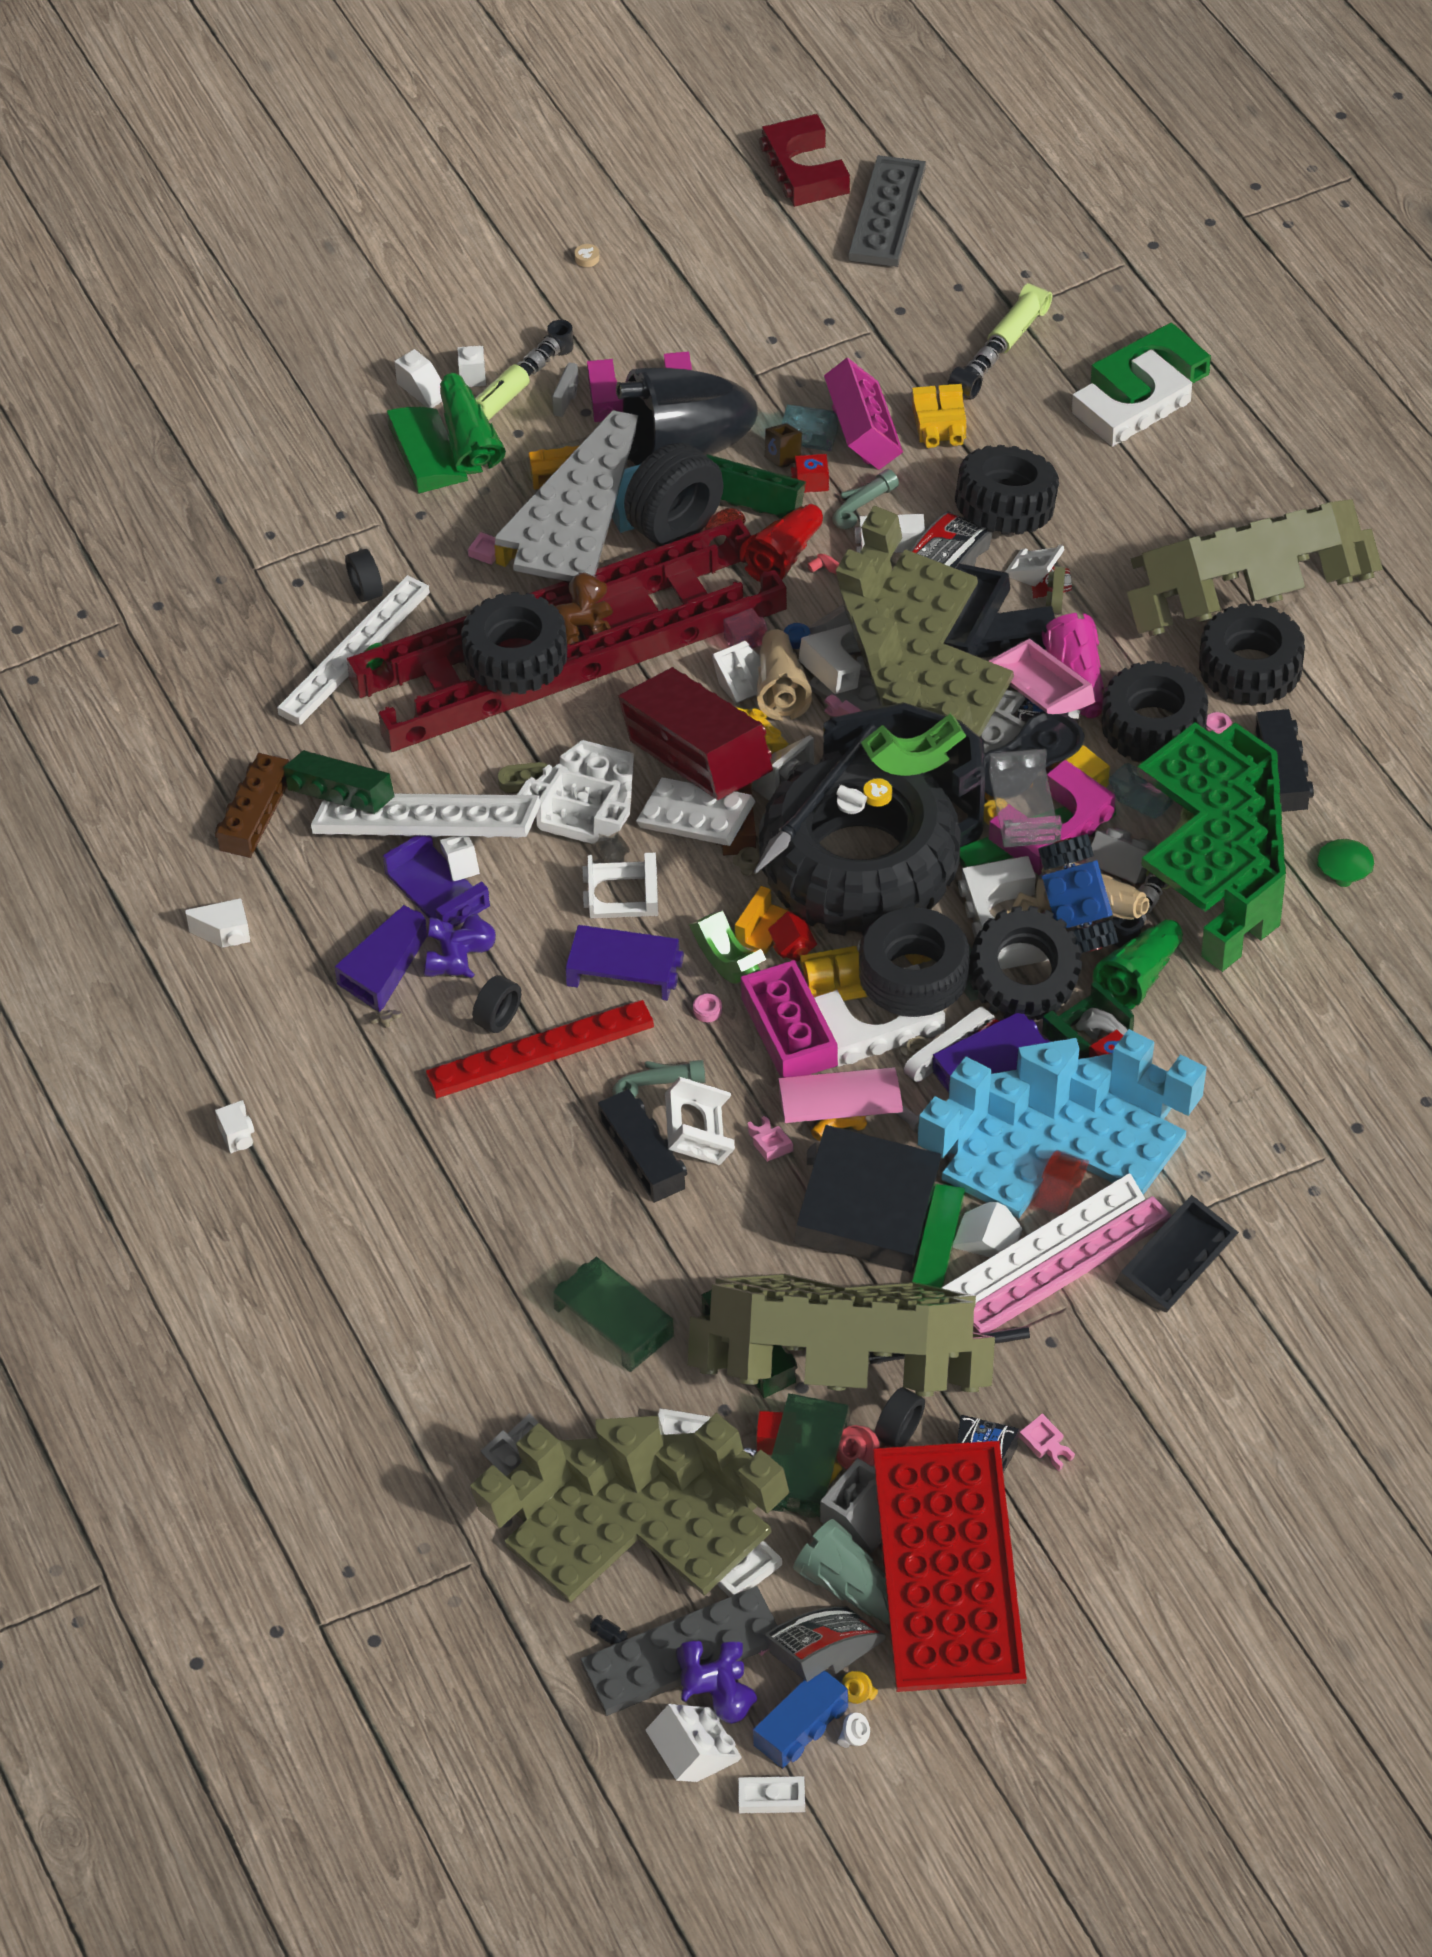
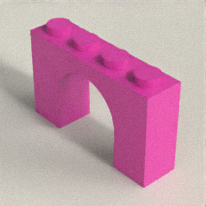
M689 351L664 354V368L692 370ZM613 359L587 361L594 422H602L613 410L623 412V399H618L616 394L617 380L615 378Z
M1067 760L1061 762L1046 775L1045 793L1073 814V817L1068 822L1054 827L1040 826L1029 821L1010 806L990 821L989 840L1014 858L1028 856L1033 871L1038 875L1043 873L1041 872L1043 865L1038 848L1070 837L1074 838L1088 834L1089 837L1101 823L1109 821L1115 813L1116 795Z

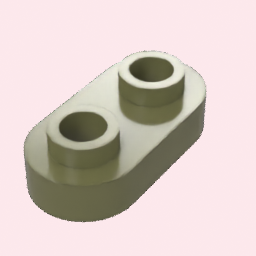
M1055 566V570L1049 572L1047 587H1052L1053 590L1052 592L1047 591L1046 607L1052 606L1054 614H1061L1066 567Z
M537 762L505 766L498 773L499 787L507 793H519L528 779L533 777L536 780L542 776L543 768L548 764Z

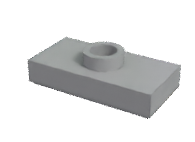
M569 362L552 396L554 416L563 417L570 400L576 397L579 380L578 365Z

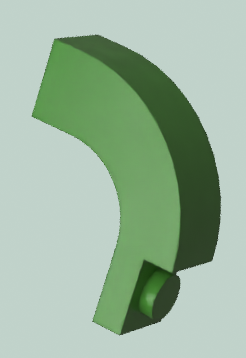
M950 713L920 736L909 739L898 738L882 725L865 738L861 744L870 759L880 769L894 775L910 776L928 772L950 760L946 752L965 738L966 734L956 718Z
M723 911L713 912L689 924L702 952L717 972L727 981L737 984L741 982V976L761 971L758 963L766 960L762 950L750 951L744 948L733 934Z

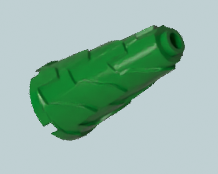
M456 373L445 375L440 383V394L445 410L444 418L449 432L448 439L457 471L464 474L483 472L481 466L488 464L489 469L493 468L505 457L506 450L493 424L489 423L481 404L477 403L463 377Z
M1165 919L1156 926L1146 929L1138 937L1126 942L1095 966L1093 982L1096 981L1100 986L1108 989L1118 1002L1123 1006H1127L1130 1010L1136 1005L1138 1007L1143 1002L1147 992L1160 977L1158 974L1169 962V957L1181 944L1183 932L1180 924L1176 921Z

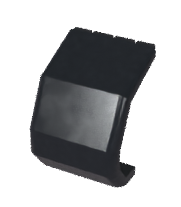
M902 702L832 717L823 724V754L840 751L843 756L868 724H874L877 729L884 725L894 736L909 739L924 734L946 716ZM957 720L966 737L946 752L950 760L928 771V773L938 782L944 794H947L949 799L967 814V819L958 824L961 830L960 847L977 841L983 832L985 751L983 739L962 721Z

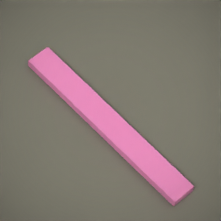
M1151 1196L975 1303L973 1331L979 1334L991 1332L1158 1230L1172 1215L1154 1196Z

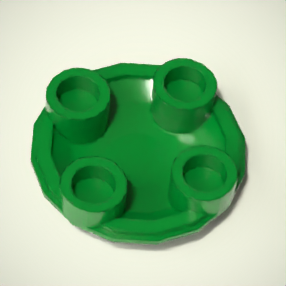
M1337 839L1328 842L1321 848L1317 865L1325 875L1335 880L1337 885L1348 887L1352 882L1364 879L1373 872L1374 857L1369 848L1359 841Z

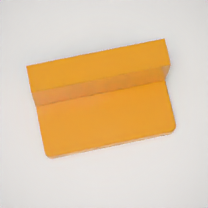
M760 886L735 924V937L740 944L752 950L761 949L763 954H766L774 943L768 928L788 911L771 904V889Z

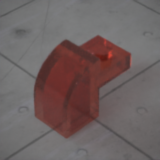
M1056 1150L1049 1159L1042 1174L1044 1179L1034 1206L1057 1215L1066 1212L1074 1188H1080L1089 1160L1063 1150Z

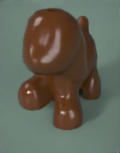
M586 572L578 573L568 584V591L572 602L555 606L565 621L567 644L570 645L579 642L577 636L580 634L576 626H588L593 635L611 629L607 621L602 619L613 613L609 603L605 601L597 603L607 592L605 582L599 581Z

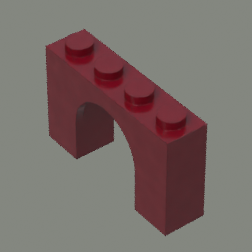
M818 113L762 126V137L759 138L760 148L762 152H766L769 166L774 167L778 183H782L784 195L786 198H790L794 207L850 194V174L842 159L812 166L801 165L791 160L792 157L798 154L826 148V128Z

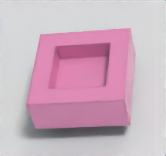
M480 532L468 548V556L492 565L496 560L495 537Z

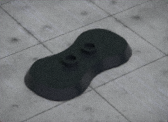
M1045 711L1033 715L1027 720L1019 734L1012 741L985 753V792L1002 801L1014 800L1022 796L1032 786L1041 771L1053 764L1069 759L1080 750L1085 738L1080 725L1064 713L1047 714Z

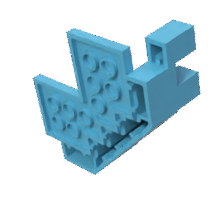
M1130 1029L1115 1046L1112 1054L1078 1059L1079 1045L1076 1038L1019 1047L1017 1070L991 1074L990 1068L965 1057L950 1076L949 1099L944 1101L934 1096L919 1115L917 1145L926 1150L940 1153L942 1158L945 1155L949 1156V1153L954 1154L955 1157L942 1172V1180L955 1187L965 1188V1192L986 1203L998 1202L1005 1205L1012 1215L1018 1219L1063 1159L1111 1183L1130 1173L1144 1195L1186 1138V1130L1164 1120V1118L1172 1108L1187 1116L1190 1115L1203 1097L1207 1067L1180 1054L1169 1071H1166L1152 1064L1154 1041Z

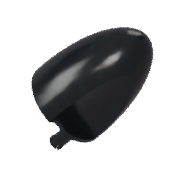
M676 368L632 369L627 375L625 382H617L616 384L618 399H623V412L638 415V424L628 456V460L634 462L635 465L641 464L657 449L673 443H688L704 455H714L744 437L751 430L758 416L757 403L745 388L731 380L710 373Z

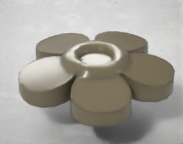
M397 1010L378 1012L369 1018V1022L371 1024L381 1022L384 1023L385 1028H388L393 1019L402 1017V1012Z

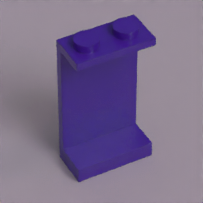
M415 835L407 842L383 855L385 874L429 919L432 917L449 922L455 928L463 923L468 916L478 914L490 906L488 887L482 881L472 886L465 878L458 881L452 880L448 861L433 847V840L430 835Z
M578 925L565 968L567 986L578 988L582 974L662 986V1000L668 1001L670 991L675 990L677 986L678 973L675 972L677 968L682 967L684 952L679 951V939Z
M1016 1013L933 1054V1074L949 1093L950 1076L965 1057L990 1068L991 1074L1017 1070L1019 1047L1048 1043L1050 1041L1042 1037L1032 1019H1028L1025 1014Z

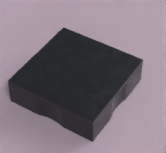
M825 1124L797 1221L794 1243L832 1253L854 1255L871 1263L911 1273L926 1210L929 1207L938 1174L941 1154Z

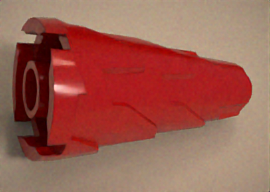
M808 504L804 507L800 506L780 520L772 522L760 532L749 537L740 548L741 562L744 559L746 560L748 565L744 569L748 574L760 582V575L763 574V571L775 570L779 577L784 579L797 561L799 554L806 548L807 542L821 527L823 521L821 509L813 504Z

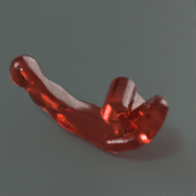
M723 509L710 518L704 531L739 518L745 523V515L738 509Z

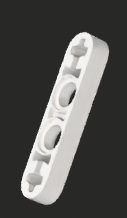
M984 1007L975 1009L915 1053L907 1061L904 1073L915 1082L922 1081L933 1073V1054L977 1033L990 1020L995 1019V1016Z

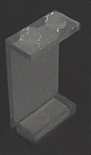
M1046 749L990 753L989 775L1004 847L1053 844L1061 838L1062 822L1060 816H1055L1045 769Z

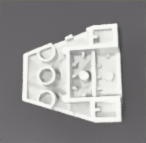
M582 740L560 756V763L552 768V766L547 765L543 768V775L535 780L533 777L528 779L517 795H539L540 807L535 820L540 830L594 844L599 841L602 835L610 836L620 831L630 815L634 753Z

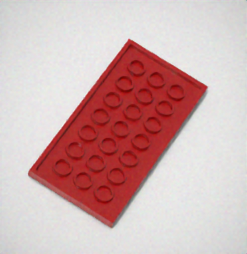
M1000 1441L873 1449L896 1692L1026 1684L1027 1677Z

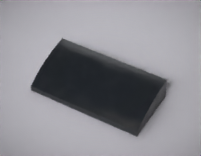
M959 563L956 569L976 576L978 584L945 639L944 644L975 655L1011 589L1009 573Z
M1191 1195L1126 1265L1115 1283L1142 1302L1167 1313L1239 1232Z

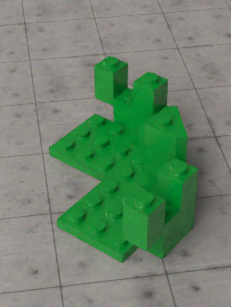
M1195 722L1137 766V774L1194 815L1191 820L1143 856L1141 866L1204 912L1225 897L1223 912L1204 926L1201 951L1202 958L1223 972L1242 957L1245 933L1249 932L1262 941L1277 929L1281 923L1286 866L1284 861L1280 783L1277 765L1278 755L1276 750L1236 722L1220 734L1213 730L1209 732Z

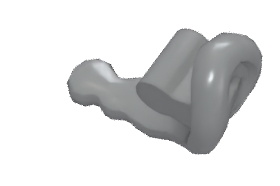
M1097 1008L1086 1010L1076 1024L1077 1030H1084L1092 1039H1097L1102 1030L1110 1034L1117 1029L1123 1035L1128 1031L1112 1014Z

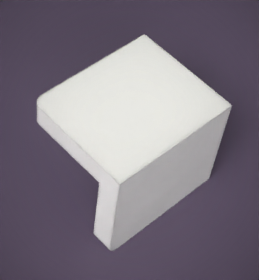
M452 836L440 840L441 849L448 860L453 881L480 874L475 848L469 836Z

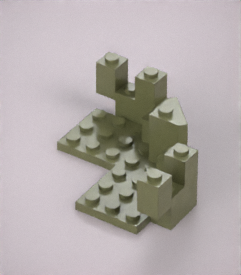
M1353 499L1321 504L1319 508L1315 507L1286 513L1284 517L1267 518L1248 523V525L1242 527H1232L1216 531L1207 536L1189 538L1130 558L1133 569L1143 567L1144 572L1148 574L1150 582L1148 586L1127 592L1138 634L1148 632L1149 637L1165 633L1164 627L1174 625L1166 598L1178 594L1185 620L1196 618V622H1202L1212 619L1211 613L1221 611L1213 579L1222 577L1224 582L1239 578L1238 572L1242 571L1244 572L1251 602L1266 600L1267 604L1281 601L1283 600V594L1305 588L1299 562L1309 560V554L1314 552L1319 553L1327 583L1336 581L1339 586L1353 582V578L1358 577L1359 582L1375 578L1374 572L1381 571L1383 568L1372 529L1361 530Z
M873 506L861 526L865 545L860 553L848 549L836 569L844 609L879 705L884 707L905 702L945 716L951 713L957 720L962 721L980 737L1014 678V673L1010 669L944 644L945 639L978 584V579L976 576L904 549L892 570L890 558L903 538L898 514Z
M786 1273L716 1278L715 1284H712L710 1315L690 1316L687 1365L700 1368V1373L718 1374V1369L727 1368L728 1376L740 1378L739 1383L753 1385L758 1384V1379L771 1378L773 1345H782L787 1350L795 1351L804 1350V1347H806L804 1384L827 1386L829 1390L842 1391L846 1390V1387L867 1389L869 1351L873 1352L875 1356L883 1357L892 1356V1353L905 1354L903 1388L915 1390L917 1396L931 1397L934 1396L935 1391L947 1390L949 1357L948 1383L961 1386V1391L979 1392V1387L992 1386L995 1337L973 1332L976 1296L916 1282L844 1287Z
M717 1412L695 1433L664 1434L659 1416L596 1419L595 1431L598 1438L558 1440L538 1423L516 1443L522 1460L520 1465L507 1476L492 1465L470 1485L478 1510L499 1529L515 1514L524 1521L520 1527L504 1540L506 1547L569 1603L579 1596L638 1540L705 1596L772 1533L771 1527L756 1515L753 1510L758 1506L768 1514L789 1494L783 1467L762 1450L758 1451L753 1457L743 1450L739 1431Z

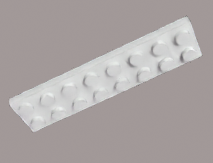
M394 794L395 797L375 814L323 800L311 823L313 834L527 837L540 807L539 795Z

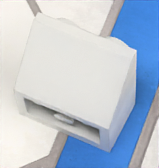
M668 1704L645 1730L676 1781L698 1782L738 1762L742 1758L735 1747V1741L726 1733L719 1722L720 1718L711 1707Z

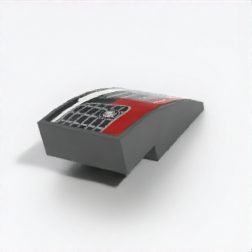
M947 511L930 525L910 551L955 569L959 563L975 566L977 557L989 549L993 532L987 531V528L984 527L979 528L974 525L973 521H968L959 515Z
M848 1606L822 1608L807 1612L778 1625L764 1634L770 1654L806 1682L827 1668L837 1674L886 1640L884 1633Z

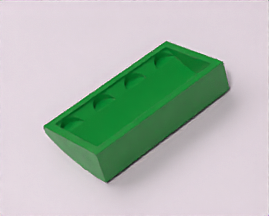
M403 407L387 410L389 429L418 494L468 481L467 474L458 472L455 467L448 432L437 409L429 407Z

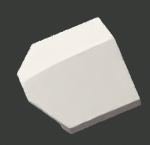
M1058 545L1057 548L1028 551L1026 548L1021 549L1005 572L1009 573V578L1036 586L1050 572L1065 549L1063 545Z
M746 641L712 655L719 685L735 704L757 695L760 656L749 647Z
M988 1202L964 1213L953 1242V1248L991 1258L1017 1242L1022 1233V1227L1005 1205L998 1202Z

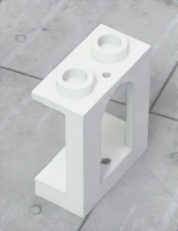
M644 853L645 862L593 864L592 855H588V866H583V883H589V891H583L584 908H589L590 919L658 916L656 853ZM645 879L646 902L603 903L594 895L595 887L602 881Z
M679 1077L665 1092L668 1150L720 1165L735 1149L734 1140L723 1136L721 1107L731 1097V1093ZM691 1104L700 1110L704 1118L705 1131L682 1124V1105Z

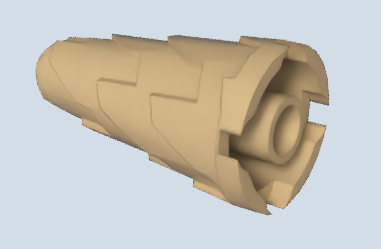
M778 629L770 630L762 638V647L759 654L760 667H758L757 702L760 710L767 717L783 721V716H790V720L804 714L810 707L812 689L806 679L803 666L799 664L796 652H793L788 634Z
M1059 866L1048 870L1042 868L1041 872L1048 874L1062 870L1064 867ZM1101 873L1113 913L1110 917L1132 920L1140 918L1147 913L1149 899L1144 892L1135 890V887L1113 880V877ZM1038 879V905L1040 909L1052 912L1043 880Z

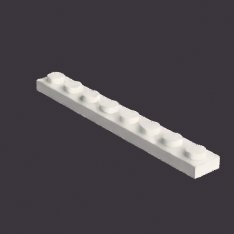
M407 575L277 707L278 715L300 726L349 676L347 658L363 653L372 644L381 643L430 593L429 585Z
M1129 1173L941 1288L975 1295L976 1302L1143 1201L1145 1197Z

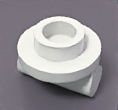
M840 785L837 791V805L839 809L848 814L861 812L865 807L867 796L857 789H850Z
M850 1713L845 1718L843 1729L837 1741L840 1746L848 1748L850 1745L860 1746L867 1742L870 1735V1727L865 1716L861 1713Z

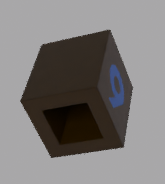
M788 423L766 428L764 457L778 467H787L791 463H795V456H801L802 432Z

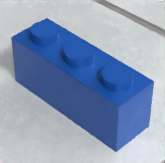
M825 1670L808 1682L803 1680L753 1729V1746L782 1769L790 1761L795 1762L800 1758L807 1744L812 1740H818L825 1732L827 1725L834 1718L839 1719L846 1712L848 1708V1688Z

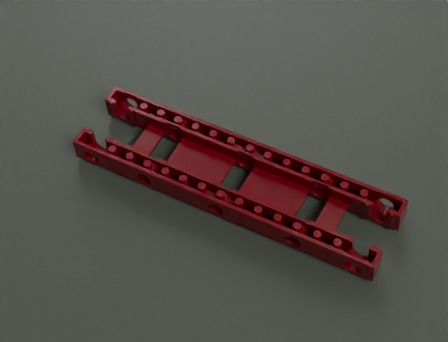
M739 518L597 569L595 578L605 582L607 585L606 594L597 603L605 601L611 606L613 613L602 619L609 623L611 629L593 635L588 626H577L585 640L572 645L567 644V661L563 666V670L557 677L554 676V680L547 686L545 684L541 685V689L537 691L528 690L526 694L519 695L518 692H511V695L503 694L500 690L496 692L487 689V685L481 686L475 680L461 682L452 665L464 661L461 632L464 626L463 622L467 616L347 658L349 681L359 698L371 697L373 693L398 684L402 686L404 682L426 675L435 692L422 697L420 695L416 696V699H414L415 716L413 719L397 723L394 707L389 708L388 706L385 707V710L378 712L381 736L392 753L787 609V587L777 572L772 570L769 572L763 571V574L760 575L761 589L754 596L743 598V584L741 582H733L728 587L707 593L697 577L708 573L714 574L719 569L741 562L740 548L751 537V534ZM720 535L726 536L724 543L719 547L716 544L709 546L715 537ZM562 581L530 593L534 594L535 598L542 597L555 606L572 602L568 591V581ZM672 587L683 605L670 610L666 608L659 611L649 595ZM513 638L504 640L497 645L505 648H519L533 641ZM383 658V663L377 669L366 668L367 663L372 659Z

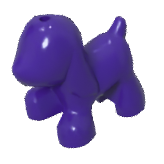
M478 914L468 916L459 930H454V925L449 922L430 917L428 937L440 941L442 955L433 951H427L424 976L434 977L447 974L450 976L464 975L468 978H473L475 974L469 968L467 953H483L492 948L496 940L494 928L491 924L481 919Z
M689 1641L682 1643L676 1649L677 1660L682 1671L680 1677L683 1687L681 1700L686 1702L691 1695L709 1692L712 1695L714 1712L722 1721L730 1724L742 1721L750 1707L757 1702V1695L752 1688L735 1681L744 1674V1662L737 1661L743 1655V1643H722L718 1660L703 1665L699 1663L703 1653L702 1642Z

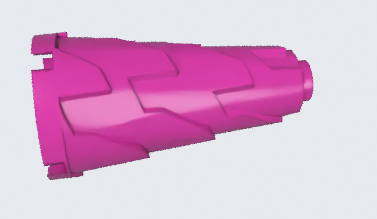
M1077 613L1066 614L1049 622L1046 625V633L1042 630L1043 643L1048 653L1092 684L1095 702L1078 710H1080L1081 715L1087 718H1095L1102 711V690L1104 689L1100 672L1099 640L1093 618L1083 613L1084 619H1078Z

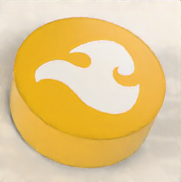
M884 779L868 781L863 789V794L867 796L866 802L876 807L888 804L892 799L891 784Z

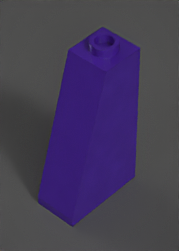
M403 905L335 965L337 985L380 1012L385 1007L427 938L425 917L419 911L412 910Z

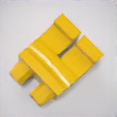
M962 384L939 385L938 404L935 386L912 388V409L919 434V442H924L927 448L937 447L939 441L948 440L953 446L963 445L964 439H966V415L963 404Z

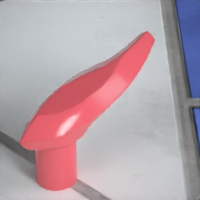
M817 554V558L807 564L812 573L824 566L829 572L836 574V569L839 565L835 559L826 554Z

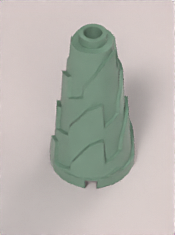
M834 1519L827 1521L812 1536L815 1538L810 1545L806 1543L798 1555L793 1569L813 1584L822 1586L839 1599L847 1600L866 1615L874 1616L890 1626L885 1573L872 1562L873 1558L852 1540V1535Z

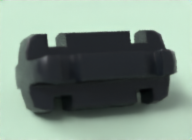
M596 1615L590 1623L591 1632L595 1633L597 1631V1635L610 1644H617L628 1639L627 1631L623 1630L621 1632L619 1626L608 1619L603 1620L602 1615Z

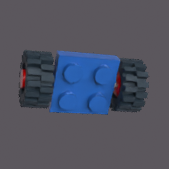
M1088 834L1066 838L1038 848L1044 870L1059 866L1064 867L1062 870L1042 875L1051 911L1054 913V920L1058 921L1062 918L1067 923L1066 928L1077 925L1082 927L1072 930L1077 937L1075 945H1080L1081 953L1098 950L1119 942L1113 920L1091 925L1092 921L1113 915L1098 861L1095 860L1077 866L1073 863L1094 856Z

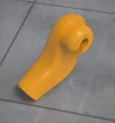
M866 1116L820 1120L811 1130V1134L816 1140L821 1141L825 1124L841 1129L852 1126L853 1129L860 1131L867 1125Z

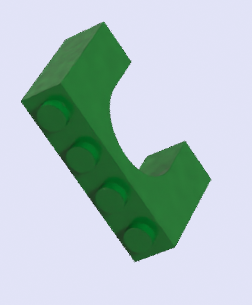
M1171 322L1092 364L1090 384L1096 385L1115 401L1127 404L1139 403L1150 397L1151 388L1131 371L1133 359L1152 349L1193 384L1209 375L1211 355Z

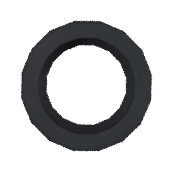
M362 549L347 554L345 556L346 569L358 599L361 602H366L382 596L383 584L381 576L370 551Z
M495 975L489 979L479 992L473 1007L472 1016L475 1024L492 1033H499L504 1030L512 1021L520 1005L521 987L501 975Z
M901 1387L897 1389L886 1403L877 1421L875 1434L878 1440L890 1447H903L914 1434L925 1408V1399L906 1388Z

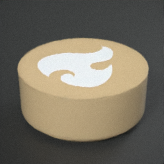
M583 244L575 249V262L579 266L592 267L600 260L599 249L595 245Z

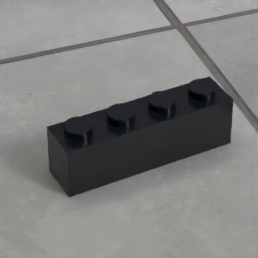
M1052 606L997 613L974 656L979 658L998 656L1028 639H1031L1045 650L1042 630L1046 633V625L1055 619Z
M1289 709L1256 712V737L1277 751L1281 811L1308 810L1309 798H1313L1314 789L1312 781H1307L1308 764L1306 760L1302 761L1303 745L1302 741L1297 740L1296 737L1298 735L1296 719L1292 720Z
M627 1089L598 1102L600 1123L653 1203L684 1190L687 1169L681 1159L677 1160L673 1155V1151L668 1150V1139L661 1137L656 1121L653 1118H648L642 1100L639 1097L635 1098L630 1089Z

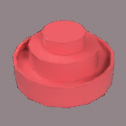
M862 1425L848 1426L837 1436L835 1442L836 1458L847 1470L857 1458L873 1466V1449L880 1448L879 1440L876 1434L868 1427Z

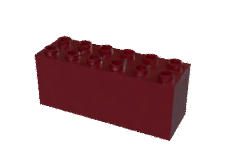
M674 667L618 695L630 742L716 800L724 798L773 771L770 760L772 759V754L766 744V729L764 725Z

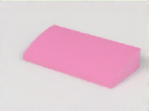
M1031 639L989 660V662L1012 670L1014 678L1010 686L1047 714L1072 712L1095 702L1091 683Z
M895 1067L778 1078L780 1102L785 1123L903 1112Z

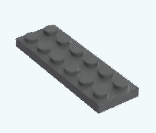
M877 156L850 247L849 261L898 267L925 174L926 161Z
M755 1586L581 1658V1664L606 1716H609L681 1686L680 1677L682 1671L677 1660L676 1649L682 1643L689 1641L702 1642L703 1653L699 1663L703 1665L718 1660L722 1643L741 1642L743 1643V1655L737 1660L741 1661L761 1651L768 1650L764 1634L778 1625L758 1586Z

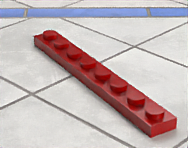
M640 1000L426 1070V1078L437 1099L654 1028V1021L644 1000Z

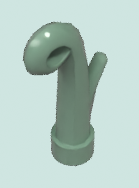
M886 469L879 473L873 481L856 489L842 492L841 498L848 499L834 512L832 517L833 524L843 530L854 527L858 519L852 513L853 511L881 494L889 493L899 486L895 473L890 469Z
M695 1060L690 1061V1064L681 1065L646 1061L645 1067L650 1070L622 1077L613 1086L612 1093L614 1096L625 1089H630L634 1097H636L639 1090L638 1086L674 1083L679 1077L698 1083H706L704 1061Z

